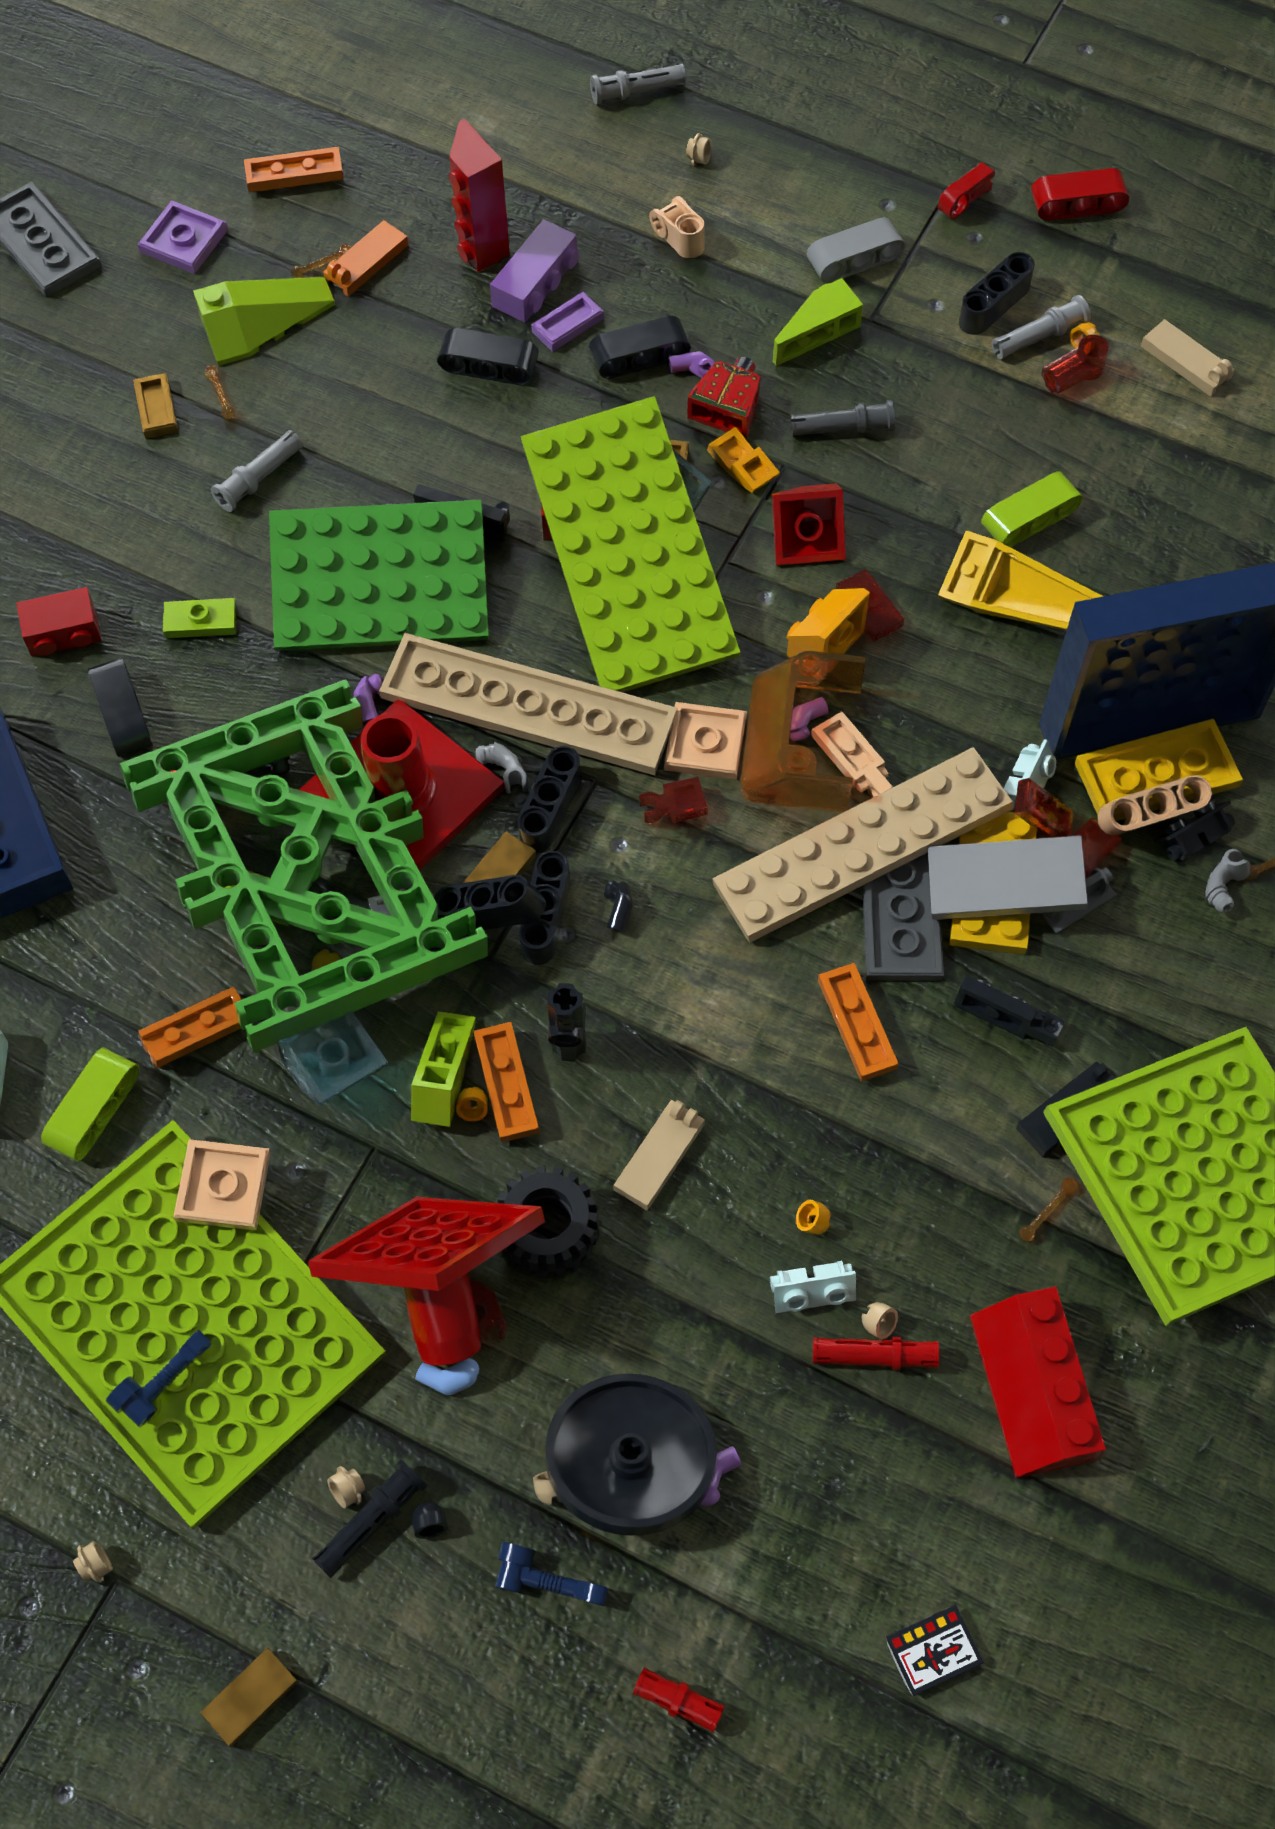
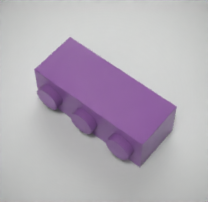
M543 219L490 283L492 307L524 323L533 312H538L545 297L551 290L554 291L558 287L561 277L568 269H572L576 265L579 257L577 235Z

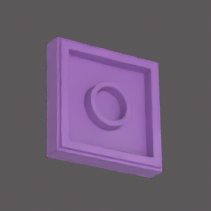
M171 200L137 245L140 253L195 274L228 231L226 221Z

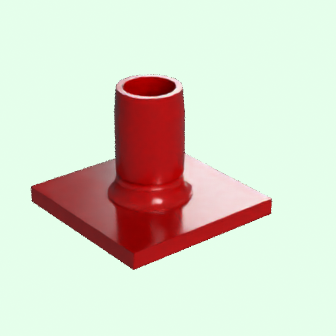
M396 700L381 715L370 720L362 732L350 742L367 773V777L374 786L375 802L406 789L413 801L412 812L418 810L422 817L424 838L408 844L406 847L419 871L505 790L504 781L400 700ZM317 774L299 789L300 791L329 799ZM368 830L367 832H376L377 830Z
M415 1197L310 1259L308 1264L311 1277L402 1287L413 1338L421 1361L429 1365L454 1364L475 1355L481 1348L479 1320L468 1272L545 1222L541 1206Z

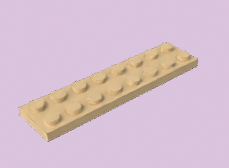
M404 633L379 690L380 697L384 700L392 702L400 700L416 709L555 748L569 746L580 755L651 775L656 774L677 714V708L408 633Z
M972 747L714 877L713 885L750 943L927 853L928 847L941 846L1012 810L1013 801L975 748Z

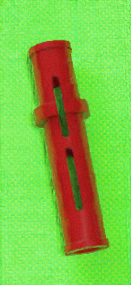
M892 1336V1340L813 1337V1364L891 1366L892 1370L899 1371L901 1367L938 1369L939 1342L903 1341L901 1337Z

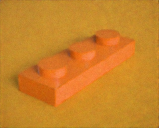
M339 147L244 159L249 192L344 180Z
M855 963L819 974L818 983L860 1081L862 1082L897 1070L899 1063Z
M507 1022L473 1031L501 1143L539 1134V1127L512 1023Z

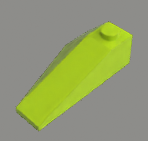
M325 277L225 281L193 291L199 315L218 366L251 357L259 352L260 345L272 338L275 341L285 336L284 331L297 323L305 324L335 305Z

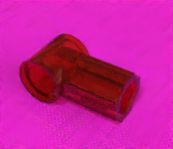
M1098 335L1085 336L1080 340L1078 348L1044 366L1041 375L1045 381V386L1051 393L1056 392L1059 394L1084 379L1094 380L1099 378L1104 372L1109 351V344L1106 339Z

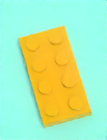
M1214 719L1078 755L1075 760L1076 768L1097 815L1102 806L1111 801L1188 776L1197 775L1206 779L1211 786L1212 794L1238 788L1243 781ZM1185 786L1183 790L1185 799L1187 801L1194 800V792L1191 788ZM1150 797L1148 801L1150 810L1160 809L1158 800ZM1116 807L1114 809L1115 821L1126 818L1125 813L1120 808Z
M1008 811L959 836V844L1036 839L1038 815ZM1030 913L952 919L949 945L1025 955L1028 947Z

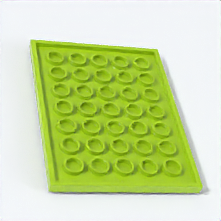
M172 1120L0 1264V1307L194 1530L387 1354L383 1347L318 1277H311L309 1267L260 1214L257 1230L175 1221L173 1216L188 1141L191 1138ZM198 1329L210 1340L211 1346L179 1374L152 1402L158 1410L142 1427L139 1428L123 1411L117 1413L106 1402L109 1394L129 1376L141 1387H144L178 1353V1350Z

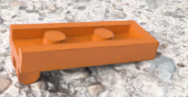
M383 220L339 259L333 260L328 264L327 269L323 271L326 281L329 284L333 282L343 289V293L349 297L409 245L408 237Z
M234 986L138 1031L143 1048L150 1055V1060L154 1067L159 1068L241 1029L234 1003L242 999Z

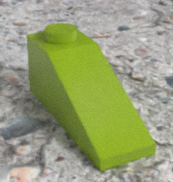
M843 278L830 284H824L814 290L774 339L773 363L775 366L861 327L863 304Z
M437 1012L411 1084V1121L450 1127L456 1110L457 1097L462 1087L476 1017Z

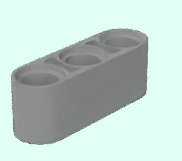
M882 217L823 237L810 245L806 255L821 281L831 283L840 278H846L891 262L901 256L906 246L891 220Z

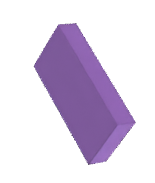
M582 292L532 324V332L554 352L604 319V311Z

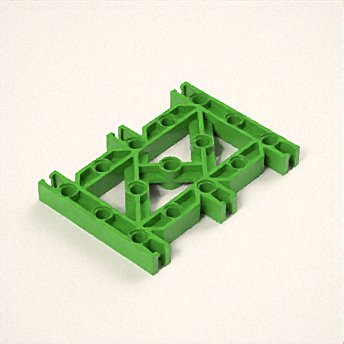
M346 679L120 763L125 785L128 791L132 792L133 802L138 812L168 802L171 816L198 869L196 872L175 879L180 901L184 909L188 910L193 928H199L225 917L227 931L257 991V994L234 1003L238 1022L242 1031L246 1029L247 1041L253 1053L488 956L487 935L482 927L476 928L475 913L471 907L438 920L437 903L406 845L424 838L422 817L418 810L412 812L413 801L407 789L375 802L374 786L367 777V773L346 736L347 733L363 728L361 705L356 697L351 698L350 685ZM304 750L329 799L290 788L283 778L276 775L257 778L243 773ZM213 802L254 814L258 821L265 826L276 827L287 824L295 827L292 834L286 837L282 843V855L270 879L247 872ZM368 830H377L376 832H367ZM332 839L355 846L391 916L350 904L348 899L338 892L330 891L317 894L308 891L312 882L321 875L322 860ZM300 857H307L304 860H296ZM229 885H236V886L233 887V888H229V889H228V888H225L226 886H229ZM399 888H409L406 891L397 890ZM330 916H338V918L334 920L326 919ZM271 919L315 932L318 939L327 944H337L344 941L367 949L299 976ZM467 934L470 936V937H467V938H464V939L455 941V940H457V939H459V938H461V937H463V936H465V935H467ZM257 945H266L262 949H253ZM438 947L442 950L437 952H431L428 949ZM363 976L371 978L368 981L364 982L356 980L359 977ZM290 1006L298 1008L292 1012L282 1011L286 1007ZM269 1018L255 1026L252 1025L254 1022Z

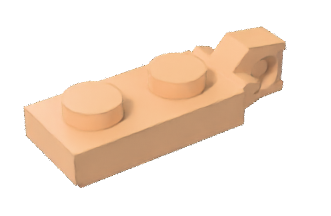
M843 712L836 714L812 729V738L854 788L856 787L861 793L867 790L872 798L893 788L886 779L889 773L885 768V761Z

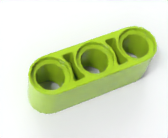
M1057 471L992 506L983 515L981 524L995 540L1013 547L1072 514L1081 505L1083 496L1061 471Z
M105 1047L100 1048L92 1056L47 1122L41 1135V1142L76 1162L81 1161L91 1150L134 1086L139 1075V1065Z

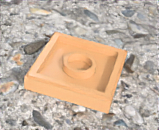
M675 702L674 707L677 708V714L669 735L664 770L737 780L747 711Z
M189 1139L173 1216L175 1221L257 1230L271 1154L269 1148Z

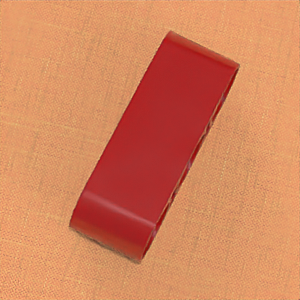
M1116 168L1047 175L1037 179L1031 186V193L1040 219L1048 221L1116 213L1123 210L1130 201L1122 172Z

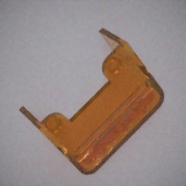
M804 651L759 673L755 677L752 685L740 777V791L747 800L755 803L842 813L849 809L853 778L816 774L817 759L815 754L807 747L790 745V729L796 687L861 694L866 657Z

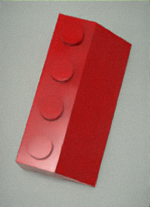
M464 118L458 123L449 156L451 168L449 180L453 186L454 194L451 201L456 212L454 226L459 238V244L457 245L458 253L465 263L469 262L477 272H480L510 255L502 159Z
M1054 1286L1017 1294L971 1314L970 1321L1015 1479L1097 1461L1106 1448L1057 1287Z

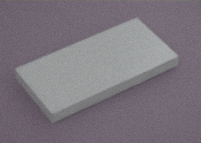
M1081 836L928 847L932 920L1087 910Z

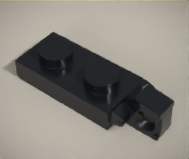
M967 975L960 986L954 1002L955 1007L1024 1039L1025 1035H1029L1052 1047L1065 1022L1049 1011L1037 1010V1008L1030 1006L1022 998L1009 996L994 989L988 982L973 979Z

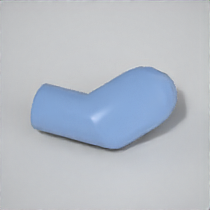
M471 1358L460 1361L444 1370L434 1365L422 1363L416 1373L415 1380L444 1395H453L471 1387L475 1383L479 1374V1365Z

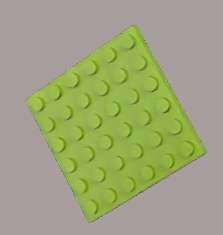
M1247 1027L1046 1107L1043 1112L1165 1326L1275 1278V1072Z

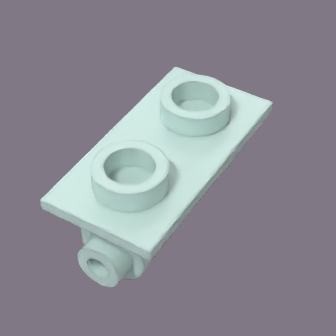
M1044 739L1041 747L1029 744L1028 747L1022 749L1012 771L1014 775L1023 776V778L1009 776L1004 787L1005 792L1013 801L1012 810L1020 808L1022 813L1031 814L1034 807L1040 804L1043 788L1048 778L1054 775L1056 769V758L1053 756L1048 740Z
M837 1261L836 1263L813 1266L814 1278L807 1277L805 1268L777 1271L776 1276H770L771 1290L774 1293L775 1312H796L807 1308L839 1305L844 1302L856 1301V1273L852 1271L851 1264L843 1265L842 1261Z

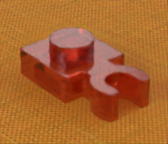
M699 777L663 784V794L661 795L655 792H645L639 795L640 807L646 805L655 807L651 811L644 812V822L648 824L659 821L666 814H669L671 823L708 815V807Z

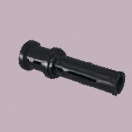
M402 1459L397 1463L398 1469L380 1487L374 1486L371 1490L372 1493L369 1495L371 1499L312 1558L330 1578L389 1517L392 1520L401 1514L400 1508L418 1490L424 1491L427 1487L425 1482Z

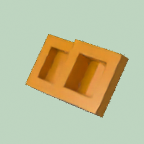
M736 427L711 442L707 448V451L735 481L751 493L780 474L761 448L753 449Z

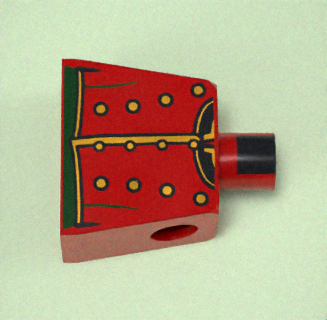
M739 357L734 366L722 361L715 362L689 393L687 418L724 432H728L736 427L746 439L760 395L761 377L753 373L756 368L755 363L747 357Z

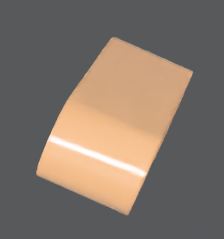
M1194 775L1118 798L1102 806L1097 817L1098 824L1105 833L1119 835L1192 812L1208 804L1212 795L1211 786L1203 777ZM1185 786H1188L1194 792L1195 798L1193 803H1189L1183 795ZM1150 797L1157 799L1160 804L1158 814L1153 813L1149 808L1148 801ZM1116 807L1125 813L1126 820L1124 825L1118 824L1114 819L1113 813Z

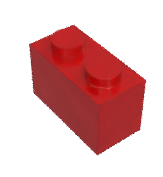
M87 587L16 603L22 638L31 657L50 655L56 651L73 647H85L91 643L102 641L95 605Z

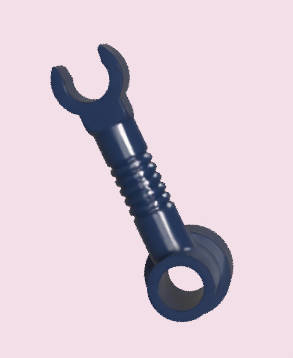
M198 1329L178 1350V1353L144 1387H141L129 1376L109 1394L106 1402L117 1413L123 1411L139 1428L142 1427L158 1410L152 1402L179 1374L211 1346L210 1340Z
M502 1542L498 1556L501 1565L495 1587L520 1593L522 1585L604 1606L608 1591L607 1587L567 1577L563 1578V1576L559 1577V1575L555 1576V1574L551 1575V1573L547 1574V1572L543 1573V1571L532 1569L535 1550Z

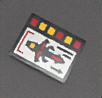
M956 1604L885 1637L896 1666L912 1696L984 1663Z

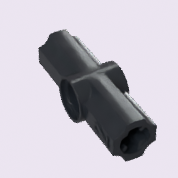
M559 983L557 988L548 992L547 996L549 1015L548 1041L552 1044V1051L556 1052L562 1061H575L580 1054L586 1052V1004L583 1002V993L578 992L573 984Z

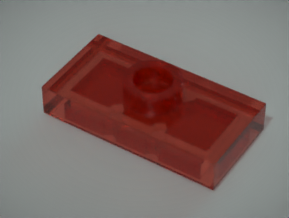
M866 569L836 583L835 589L865 588L870 592L864 630L873 642L903 627L904 618Z
M1030 778L1019 780L1014 814L1047 838L1071 836L1074 811Z
M1093 817L1073 835L1081 836L1085 879L1091 874L1093 869L1097 868L1119 846L1122 840L1118 835L1105 833L1100 828L1098 821Z

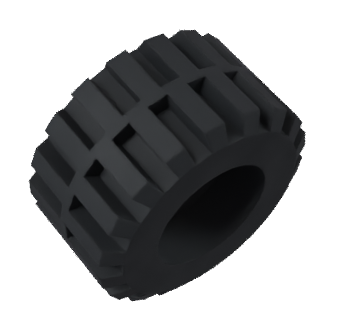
M541 1166L537 1167V1174L530 1175L528 1170L521 1172V1181L517 1183L512 1178L506 1184L508 1192L500 1193L498 1203L557 1207L570 1216L571 1222L568 1228L555 1238L539 1239L526 1234L503 1249L502 1252L504 1256L508 1255L509 1262L515 1268L519 1265L522 1266L523 1273L532 1276L533 1271L539 1272V1277L542 1279H549V1272L555 1271L557 1278L565 1276V1269L571 1267L575 1271L581 1267L580 1260L582 1258L588 1260L592 1254V1245H596L598 1217L595 1199L590 1196V1189L585 1182L580 1185L578 1176L572 1172L565 1177L563 1175V1168L554 1167L553 1173H547L546 1167Z

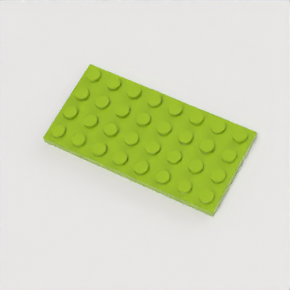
M655 396L520 436L599 686L618 692H626L740 657V649Z

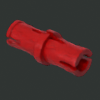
M646 1667L643 1668L633 1691V1695L668 1710L669 1716L676 1719L678 1715L714 1733L725 1705L689 1689L690 1684L683 1681L678 1684Z

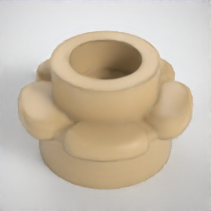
M697 133L694 139H689L686 156L692 159L691 163L693 166H696L697 163H708L712 148L711 139L703 137L700 133Z
M342 1466L338 1467L336 1474L327 1479L332 1495L342 1508H346L353 1503L359 1505L362 1502L361 1493L365 1491L363 1480L355 1469L352 1468L347 1471Z
M96 1541L91 1542L85 1547L83 1545L77 1547L78 1557L73 1562L80 1576L86 1582L91 1579L96 1582H103V1576L113 1570L112 1564L103 1548Z

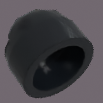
M424 1502L418 1505L413 1512L412 1526L416 1538H433L447 1531L448 1523L445 1512L436 1503Z

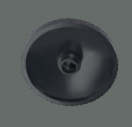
M617 1374L602 1377L574 1391L565 1399L554 1414L548 1429L545 1449V1463L549 1481L564 1506L577 1518L594 1528L628 1536L660 1532L673 1527L690 1516L702 1503L710 1489L717 1457L714 1432L701 1407L688 1394L675 1385L656 1377L641 1374Z

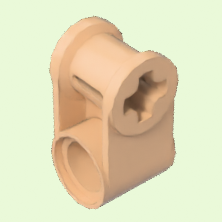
M677 196L673 198L671 204L660 210L653 209L650 211L649 218L653 229L680 256L695 258L703 253L705 249L704 220L688 206L682 197Z

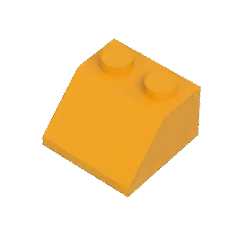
M865 588L833 589L824 599H817L810 608L808 616L802 622L797 621L788 631L786 636L788 640L787 656L821 679L864 633L870 592Z

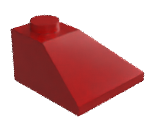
M837 483L801 486L772 494L776 565L846 560L843 489Z

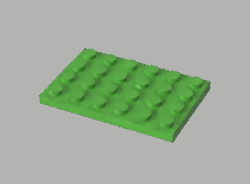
M481 500L269 511L273 633L276 651L400 645L404 633L437 642L489 640Z

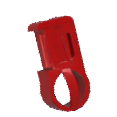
M983 162L978 164L959 180L949 185L940 195L938 202L939 211L950 219L959 217L969 208L970 203L985 192H990L993 185L991 179L994 178L995 171Z

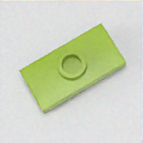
M235 598L164 602L163 634L165 638L235 635L237 617Z

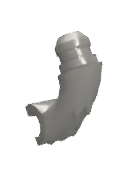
M495 741L494 744L479 746L476 749V759L481 764L491 763L506 769L503 775L505 793H511L510 788L515 784L522 785L523 792H527L528 777L514 753Z
M1229 849L1225 852L1222 860L1210 874L1206 886V903L1215 907L1220 913H1227L1234 907L1233 898L1229 895L1228 888L1225 885L1232 879L1237 881L1244 880L1250 873V862L1244 859L1241 861L1242 854L1237 849Z

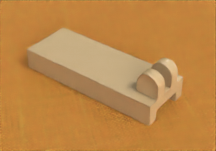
M1165 319L1143 337L1142 348L1210 397L1215 394L1216 389L1223 382L1229 381L1234 374L1235 369L1229 360L1220 359Z
M671 1100L613 1185L614 1191L648 1211L705 1125V1119L698 1116V1112L694 1109H686L685 1104L679 1100L676 1102Z

